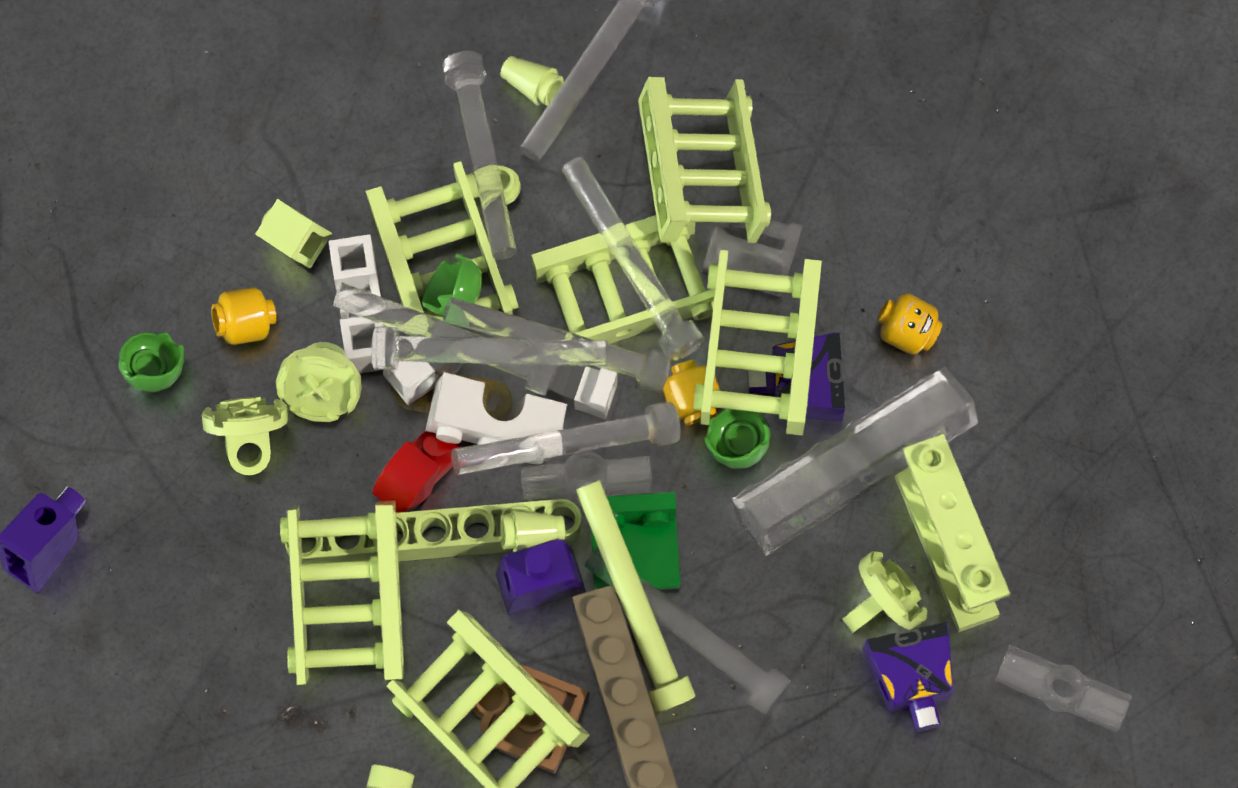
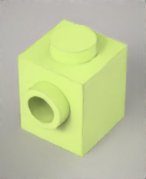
M277 199L273 207L263 216L261 226L255 234L290 258L311 268L333 233Z

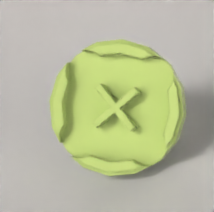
M329 342L313 343L307 348L294 351L283 360L276 378L277 395L281 401L284 399L290 405L289 410L295 415L314 422H331L338 420L340 415L346 412L349 414L355 409L362 390L361 375L354 363L345 357L344 350L338 345Z
M245 397L221 401L215 405L216 411L212 412V408H205L202 412L203 430L209 434L225 436L226 454L233 469L242 475H254L264 470L270 461L271 454L269 431L281 428L287 424V405L279 399L274 400V405H266V399L261 397ZM246 443H254L260 447L258 458L250 463L242 462L237 458L238 449Z
M870 552L859 562L858 567L861 577L871 596L842 618L852 633L882 610L896 623L908 630L915 629L926 620L927 608L922 607L919 609L917 604L922 600L919 590L895 561L893 562L889 559L884 563L881 560L883 558L882 552Z

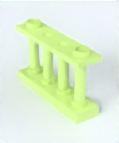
M648 77L638 102L660 242H677L684 226H688L690 222L745 223L748 243H757L764 228L770 224L771 208L770 204L764 201L750 121L752 100L750 96H746L743 79H735L726 99L673 98L671 94H667L664 77ZM672 115L727 116L730 134L678 133L677 129L672 128L671 117ZM678 150L733 151L736 170L684 169L683 165H678L677 152ZM684 186L739 187L742 206L690 205L688 201H684L682 189Z
M461 161L453 163L456 182L398 201H395L394 198L386 200L382 186L366 191L368 204L416 349L426 344L429 335L439 328L499 309L501 310L505 325L514 324L512 310L518 308V302L512 285H503L474 198L480 197L474 174L466 175ZM462 198L469 219L407 238L406 234L398 237L394 223L400 222V217ZM475 235L482 256L471 260L480 268L482 273H488L494 294L478 298L471 309L455 318L443 317L432 313L430 310L423 311L419 298L423 297L424 291L435 271L420 275L419 272L411 274L406 260L413 259V254Z
M655 215L531 255L532 269L537 283L548 281V283L553 284L571 334L560 338L563 358L574 356L576 359L585 358L596 353L598 347L692 317L694 320H703L713 315L715 289L705 290L687 241L690 235L695 234V222H690L688 226H684L677 242H660ZM664 243L672 246L690 295L667 304L648 255L652 247ZM623 256L632 258L650 307L648 310L627 317L608 267L611 260ZM586 268L588 271H593L610 319L608 323L586 329L569 281L571 273Z
M720 250L718 264L710 263L707 289H715L705 385L696 384L693 409L702 410L701 424L709 425L711 407L779 414V419L787 420L786 434L803 435L822 261L805 259L803 273L795 272L794 277L727 269L728 250ZM725 286L792 293V298L800 299L799 312H790L789 317L722 309ZM720 326L788 333V338L796 339L794 353H786V357L718 350ZM726 367L784 374L783 378L791 379L790 394L782 393L781 397L713 390L715 368Z
M941 434L903 448L902 451L909 468L896 472L895 480L957 631L961 632L997 619L1000 613L995 601L1009 596L1010 592L945 435Z
M378 501L375 505L376 512L368 513V517L300 521V506H290L287 510V517L280 518L281 542L289 543L295 647H288L289 673H296L297 685L307 683L309 668L376 664V669L384 668L385 680L403 679L404 657L395 501ZM368 534L369 539L377 538L378 556H370L369 561L303 564L301 538ZM371 578L372 582H379L380 599H373V604L305 607L304 581ZM373 621L374 626L382 625L383 642L375 643V647L309 651L307 648L306 625Z
M458 610L447 622L456 631L452 636L454 641L410 688L404 682L392 680L387 685L396 695L392 699L394 705L409 718L415 715L485 788H516L556 745L561 747L566 743L568 746L579 747L590 736L471 614ZM475 651L486 662L482 666L484 671L439 718L422 699L466 653L471 655ZM505 681L516 692L512 697L514 702L468 748L452 732V729L496 683L501 685ZM536 712L547 723L542 728L544 733L498 779L481 761L526 714L531 716Z

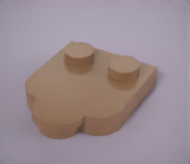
M521 665L578 722L589 697V691L528 666ZM505 681L501 685L496 683L472 708L473 713L481 720L480 728L482 735L514 702L512 697L516 692ZM536 712L531 716L526 714L494 749L519 759L544 733L542 728L547 723ZM566 743L561 747L556 745L536 767L555 774L568 745Z

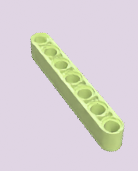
M565 499L396 513L397 531L403 534L402 539L397 543L398 561L513 552V549L503 550L500 536L501 515H510L512 510L554 516L563 515L572 518L575 523L569 530L565 531L564 540L571 546L579 540L582 534V515L575 503ZM365 515V516H353V517H342V518L368 517V515ZM474 523H483L489 528L487 534L478 539L469 537L466 534V530ZM433 526L441 527L446 531L444 537L437 542L425 540L423 534L428 528ZM369 534L357 535L360 537V540L354 548L342 549L338 547V541L342 536L312 537L317 540L316 546L310 552L302 553L303 564L369 561L370 556H378L377 538L369 539ZM285 543L286 550L290 556L289 543Z

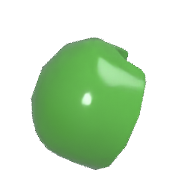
M460 254L455 256L460 262L455 263L445 260L439 265L431 277L422 298L423 307L447 318H455L466 313L474 306L481 293L482 272L473 260Z
M143 332L131 336L120 348V372L124 379L138 390L157 392L167 389L181 375L184 364L183 344L177 345L168 332L157 334Z
M724 409L710 419L704 441L718 463L732 469L749 468L757 464L766 454L771 436L770 426L760 412Z

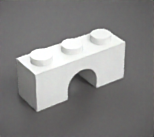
M371 235L330 240L329 248L340 307V325L345 357L354 363L359 373L383 370V357L389 354Z
M445 372L435 384L425 430L436 433L437 439L447 443H461V440L475 443L479 450L491 454H500L502 451L518 454L519 460L530 464H542L543 461L548 462L558 452L567 404L526 394L517 403L514 419L499 421L491 417L483 406L484 382Z

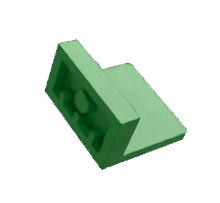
M675 492L606 496L644 591L678 589L680 587ZM591 530L594 590L613 585V582Z

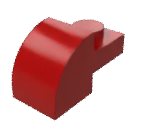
M424 431L412 443L407 441L395 453L378 477L372 494L381 501H395L396 513L413 512L431 494L434 484L461 459L463 450L455 443H447L437 439L436 433Z

